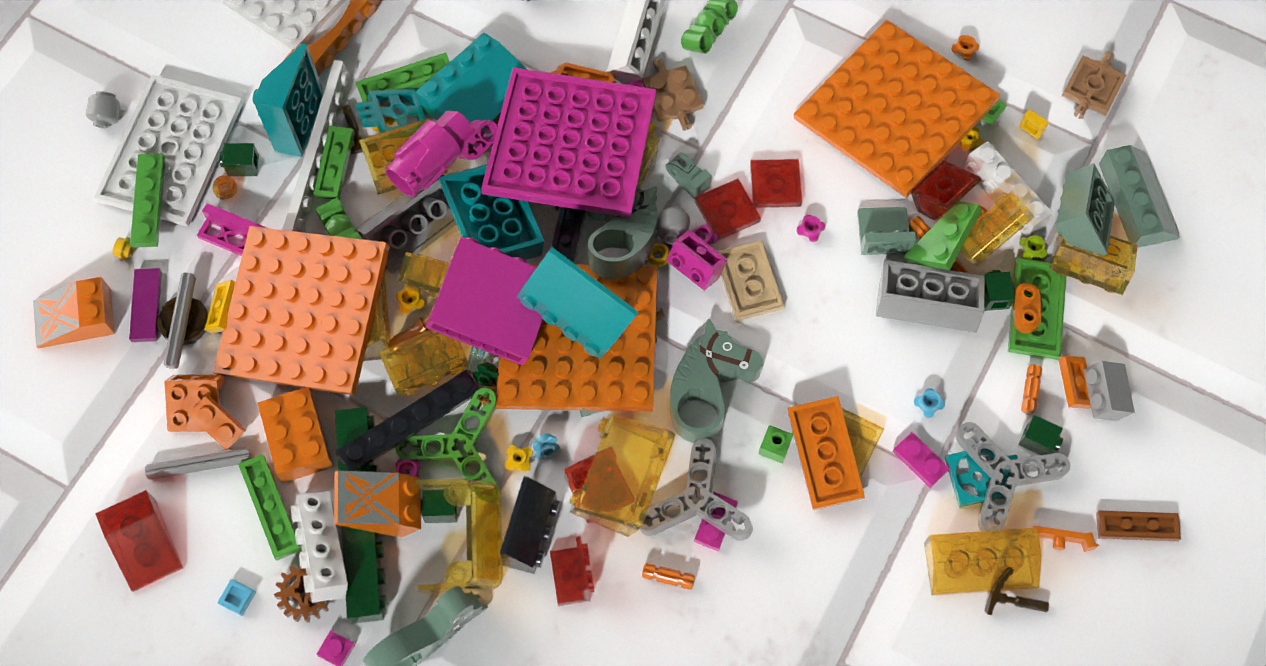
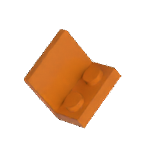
M185 374L170 376L164 381L167 430L169 432H206L187 414L207 394L219 404V389L225 385V375Z

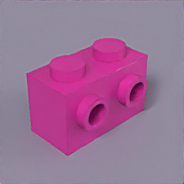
M689 229L674 241L666 261L705 291L719 279L728 259Z

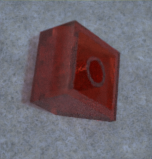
M943 160L910 191L917 212L937 220L981 181V178Z

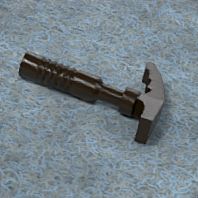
M343 106L342 111L348 128H352L355 131L353 139L355 145L352 146L350 154L362 153L378 148L375 140L364 143L363 138L359 135V127L351 106Z
M1008 567L991 589L984 610L987 615H992L995 605L999 602L1000 604L1011 603L1016 607L1048 612L1049 602L1021 596L1010 597L1005 593H1000V590L1004 587V582H1007L1009 575H1012L1014 572L1012 567Z

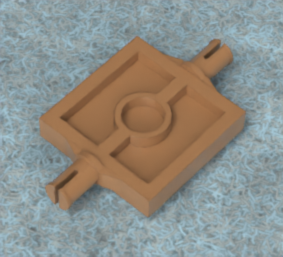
M1106 51L1101 61L1082 55L1062 94L1063 97L1079 104L1074 112L1076 118L1081 111L1078 119H1083L1087 109L1096 111L1104 116L1108 113L1126 77V74L1115 70L1110 65L1115 57L1113 52L1107 59L1110 51Z
M662 59L655 60L653 65L657 74L642 78V83L645 88L656 89L653 108L658 122L678 119L684 131L686 129L689 130L692 124L688 119V115L703 109L704 103L688 68L685 65L672 70H666Z

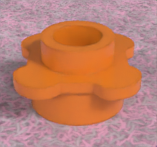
M961 35L958 42L952 45L951 50L968 61L972 59V54L978 51L980 46L973 37Z

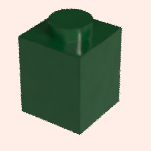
M224 143V151L220 153L219 161L221 168H224L227 176H257L259 154L254 143Z
M992 270L985 273L984 310L1010 309L1015 301L1010 271Z
M1033 415L1028 421L1018 445L1039 455L1051 454L1053 451L1058 452L1064 439L1060 437L1063 427Z
M455 489L422 490L421 515L425 523H457V495Z

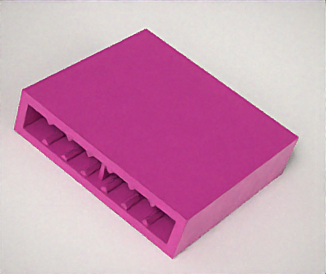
M461 237L453 252L425 328L523 366L529 359L543 318L534 309L526 308L517 295L537 267L528 264L522 258L507 256L500 249L480 245L473 238Z

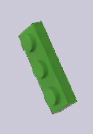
M329 126L313 193L316 197L326 199L338 198L340 200L355 131L352 128Z

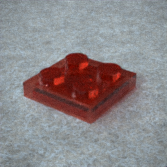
M799 159L750 160L752 208L801 207L802 193Z
M739 178L695 197V204L705 222L709 225L711 232L717 234L718 241L761 221L759 213Z

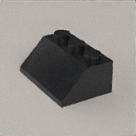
M523 476L502 543L500 556L503 566L535 574L536 567L541 568L545 556L542 547L544 541L549 542L553 526H549L552 516L556 517L558 514L560 501H557L556 491L527 476Z

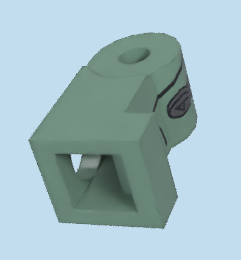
M680 152L665 165L669 175L695 200L711 187L712 175L706 169L701 170L685 153Z

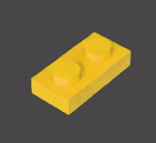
M228 280L216 284L204 328L205 331L213 334L221 332L223 329L226 330L227 315L235 281Z

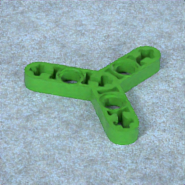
M489 388L477 390L452 434L412 436L395 447L396 454L403 460L408 459L412 461L454 460L475 496L484 503L495 501L499 496V486L476 450L475 445L496 409V394ZM489 394V399L492 402L490 405L485 404L481 411L486 414L482 417L481 414L472 410L474 407L479 410L482 405L479 400L480 397H486ZM478 417L480 420L479 427L475 430H468L466 428L468 418ZM432 441H438L441 444V450L435 455H431L427 451L428 444ZM456 442H466L463 446L466 453L470 455L473 452L474 455L464 459L459 450L454 451L457 447ZM407 443H410L412 447H421L423 455L420 456L421 452L419 450H412L407 456L402 451V448H405ZM472 461L479 462L480 471L476 475H469L466 471L467 465ZM482 478L487 486L493 485V488L490 490L492 495L489 497L485 494L481 495L480 493L483 491L481 484L476 482L474 485L473 481Z

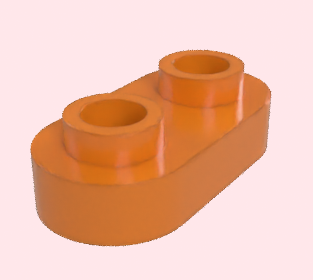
M1023 283L1014 292L1013 324L1019 332L1029 334L1034 332L1041 322L1040 291L1035 285ZM1024 292L1030 293L1032 297H1026ZM1024 316H1030L1032 321L1026 320Z

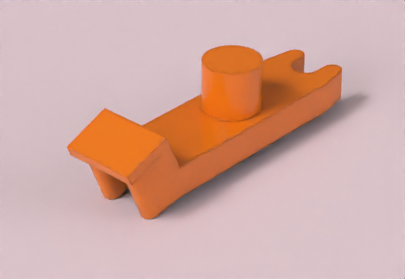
M1033 526L1030 529V536L1053 539V549L1065 550V541L1080 543L1084 552L1095 550L1099 546V544H1096L1092 532L1081 533L1042 526Z

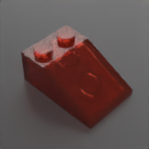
M147 490L95 513L104 538L132 592L183 569L156 499Z

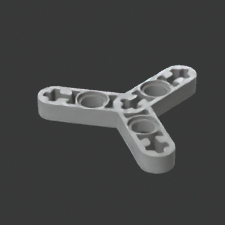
M972 422L962 424L956 433L958 444L991 478L978 519L980 531L988 536H994L1003 529L1016 486L1061 479L1069 472L1071 467L1069 459L1061 453L1010 460L977 424ZM972 431L974 433L972 438H964L966 432ZM981 440L983 443L975 450L973 447ZM986 448L990 449L994 454V460H984L980 455V451ZM1055 461L1057 465L1063 466L1059 472L1057 468H1049L1045 472V467H1050ZM1032 464L1036 466L1038 475L1035 477L1028 476L1024 469L1025 465ZM1007 469L1008 475L1012 477L1006 480L1004 486L999 485L1003 479V474L1000 472ZM992 493H1002L1005 496V504H995L991 498ZM993 511H997L994 523L998 525L989 528V523L985 520L991 517Z
M699 439L695 441L691 448L686 490L639 512L636 523L644 535H656L694 516H699L735 540L743 541L751 536L753 526L749 517L712 493L717 450L710 439ZM705 447H707L709 450L705 453L704 457L706 463L702 462V456L700 454V452H702ZM699 470L708 472V476L703 481L694 479V475ZM696 488L700 489V495L702 497V500H699L698 504H694L693 500L697 498L698 494ZM673 505L679 506L680 512L678 515L670 517L666 514L669 507ZM716 508H724L726 510L725 515L720 519H715L711 516ZM659 512H661L664 521L660 520V517L658 515ZM731 517L733 519V522L737 523L738 525H741L744 522L745 529H738L736 531L734 524L730 522ZM647 518L652 520L653 525L650 527L646 524Z

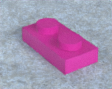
M913 432L903 439L892 451L929 488L935 485L950 470Z
M713 492L714 495L731 506L737 507L738 501ZM716 508L711 516L715 519H720L725 515L726 510L724 508ZM702 519L694 542L719 552L725 533Z

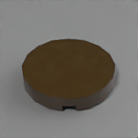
M176 297L167 301L162 306V311L157 317L158 329L167 341ZM192 298L183 345L196 342L206 332L204 328L209 312L203 303L195 298Z

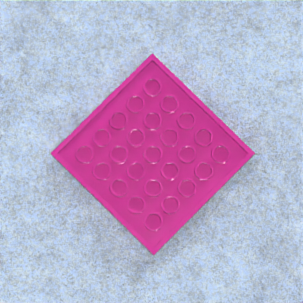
M513 68L481 188L482 194L631 218L656 98V89Z

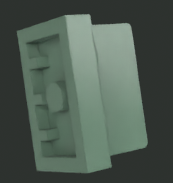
M906 207L858 209L857 217L861 255L907 254L914 247L916 237L915 232H909Z

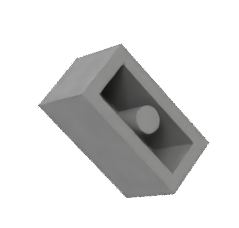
M1100 361L1084 369L1093 418L1117 421L1135 413L1125 364Z

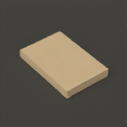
M762 240L718 251L728 259L721 273V278L735 321L784 309L785 305Z

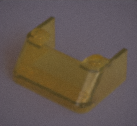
M461 478L416 480V485L421 490H444L445 499L451 505L466 506L467 560L452 562L445 571V584L417 585V590L422 593L446 592L455 586H460L463 591H485L498 588L503 581V562L500 556L503 543L502 493L500 488L493 482Z

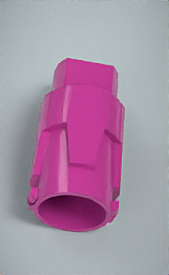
M446 111L436 122L426 121L393 155L395 159L385 168V173L401 192L407 196L415 197L422 189L426 190L457 158L468 160L479 158L494 142L498 126L490 120H474L469 123L460 112ZM483 126H484V128H485V134H484V136H482V132H481Z

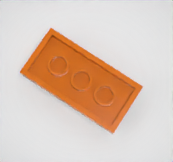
M839 396L788 407L787 411L812 510L865 499Z

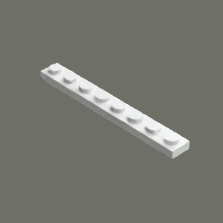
M333 61L282 230L304 231V216L311 208L310 196L312 190L315 189L328 128L336 124L337 106H341L343 100L342 89L343 86L348 84L349 72L346 71L343 61Z

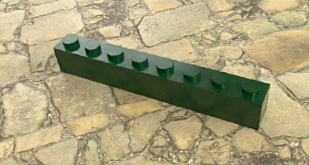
M367 407L335 410L337 450L376 426L374 415L369 414ZM338 459V471H347ZM373 461L358 470L360 472H379L378 466L374 465ZM341 526L343 562L348 584L345 596L347 619L351 624L384 620L383 612L388 611L387 596L382 595V585L386 584L385 569L380 568V558H384L383 542H379L378 533Z

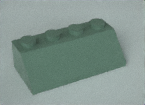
M1131 145L1108 149L1099 162V166L1115 202L1116 210L1131 248L1135 249L1179 239V233L1146 152Z
M1093 163L1066 173L1055 227L1058 234L1065 238L1067 244L1104 256L1108 254L1115 202L1097 167Z

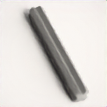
M182 273L180 277L163 363L168 369H177L180 364L196 277L192 273Z
M241 448L147 464L145 466V475L151 480L234 466L251 459V452L249 448Z

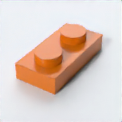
M1064 355L1058 360L1068 407L1089 409L1091 404L1084 369L1087 368L1085 357Z
M208 394L187 414L226 451L246 431L239 422Z

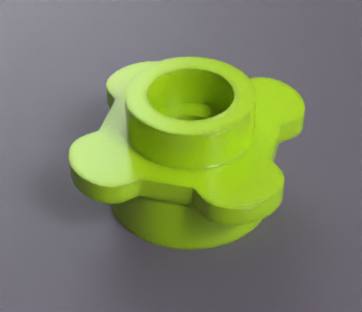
M1032 235L1028 238L1023 237L1020 240L1019 245L1023 248L1024 259L1036 257L1043 259L1046 257L1045 241L1041 236Z

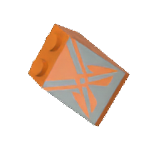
M102 277L75 281L33 300L37 348L115 334L111 289Z
M336 471L334 524L401 538L420 530V478L401 473Z

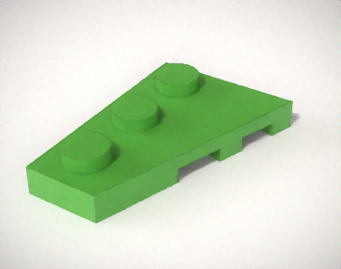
M957 201L904 256L906 262L950 270L982 212L980 205Z

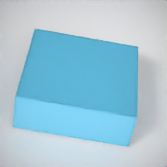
M230 579L217 603L243 616L256 591Z

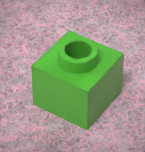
M769 425L758 454L783 464L794 434ZM772 439H775V440L780 441V442H782V443H781V444H774L773 441H772Z

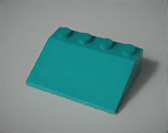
M483 33L415 93L423 111L436 120L446 111H458L469 123L474 120H490L495 122L501 115L512 69H528L500 42Z
M304 43L297 47L261 80L259 88L255 89L252 97L253 104L257 109L258 116L261 118L274 151L302 157L324 94L308 46Z
M488 164L438 178L463 238H473L480 245L500 249L505 255L512 258L519 257L528 260L542 255L545 241L528 201L482 194L481 188Z
M551 247L517 295L526 308L537 311L542 315L545 322L557 326L568 339L577 341L584 346V350L594 357L597 356L600 359L639 313L553 247Z

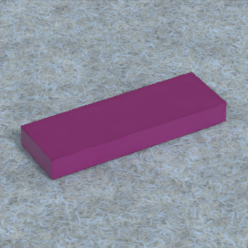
M160 268L134 269L129 334L131 342H151L158 339L157 317L160 308L162 278Z

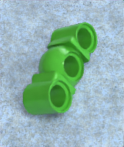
M708 0L704 11L697 15L695 25L691 24L690 28L683 33L681 38L682 48L702 54L708 53L712 44L715 43V39L722 34L724 25H728L729 21L735 18L738 10L737 2L735 0Z
M334 198L315 208L329 236L361 239L338 198Z

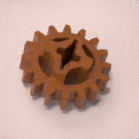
M292 565L289 566L291 573L287 575L282 572L283 583L276 582L275 584L280 589V592L274 593V597L281 600L277 607L280 610L285 609L283 614L287 618L293 614L295 622H299L301 616L307 623L310 622L312 615L320 619L319 611L324 610L328 612L329 608L326 606V603L334 602V600L317 602L313 606L315 602L312 603L310 592L306 593L304 598L300 595V593H304V576H307L306 568L301 569L299 565V569L296 570ZM289 601H298L300 609L291 606Z

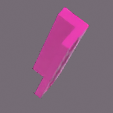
M206 203L202 210L206 220L197 233V237L242 256L249 226L267 227ZM212 224L221 227L222 234L213 237L207 235V232ZM237 234L243 236L244 243L235 246L229 243L228 237Z

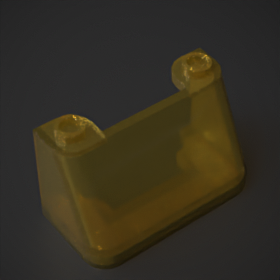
M609 414L607 417H602L598 425L597 431L600 432L601 440L584 484L579 490L575 488L570 497L569 503L572 504L570 513L629 537L637 532L644 522L673 444L675 433L665 428Z

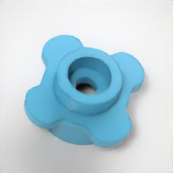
M927 388L920 397L917 396L914 399V405L923 411V415L926 418H932L937 410H942L945 407L944 400L932 388Z
M545 433L534 440L533 449L536 451V458L550 457L560 449L559 444L556 443L558 440L556 436Z

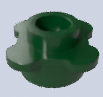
M488 362L479 364L477 366L478 371L473 373L474 379L484 386L495 388L499 376L498 368Z

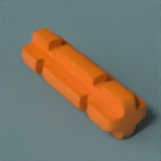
M1031 364L1027 368V379L1025 380L1023 393L1024 401L1021 406L1023 413L1034 414L1036 412V401L1039 396L1040 377L1043 370L1039 365Z
M645 563L642 571V577L645 579L653 580L654 578L657 582L673 586L681 585V588L688 590L693 588L695 575L686 572L680 574L681 571L662 566L657 568L656 565Z

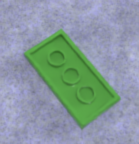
M1016 258L1013 290L1015 292L1016 288L1023 283L1033 284L1039 289L1041 297V322L1032 333L1025 334L1019 332L1013 324L1012 304L1007 352L1055 360L1061 357L1067 265ZM1024 292L1026 297H1032L1030 293ZM1024 316L1026 320L1032 321L1030 316Z

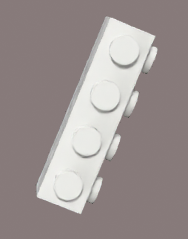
M628 0L606 71L611 73L621 84L643 78L665 0Z
M988 141L969 153L963 168L1026 238L1046 226L1053 212Z
M326 491L299 494L296 496L295 506H291L292 521L298 524V529H295L297 545H302L303 552H300L299 558L301 569L306 568L307 576H304L305 592H310L312 603L345 598L348 584L337 528L334 524L330 493Z

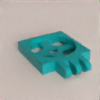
M415 88L370 91L368 95L369 101L356 104L359 117L362 119V126L364 128L378 127L381 137L413 135L426 122L421 104L415 93ZM389 98L390 107L379 106L381 101ZM400 99L406 101L411 106H406ZM398 108L402 110L403 114L397 115L394 112V109ZM417 115L416 125H408L406 117ZM384 117L396 119L398 126L389 127L385 124Z
M986 448L980 451L981 456L984 455L994 460V454L990 449ZM966 451L946 455L945 462L950 468L948 472L958 506L964 507L984 503L987 493L986 483L991 478ZM1017 454L1007 456L1010 460L1018 459ZM966 459L969 471L965 474L956 475L958 463ZM1007 469L1000 472L1003 474V479L1000 483L1002 486L1005 485L1009 477H1012L1008 475ZM980 472L983 479L981 481L974 480L973 473ZM970 484L975 487L977 496L965 492L961 486ZM994 492L991 498L994 501L1004 499L1005 496L1000 492Z

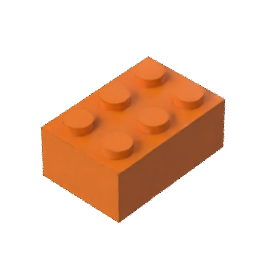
M309 387L257 402L276 475L282 483L334 467L315 398Z

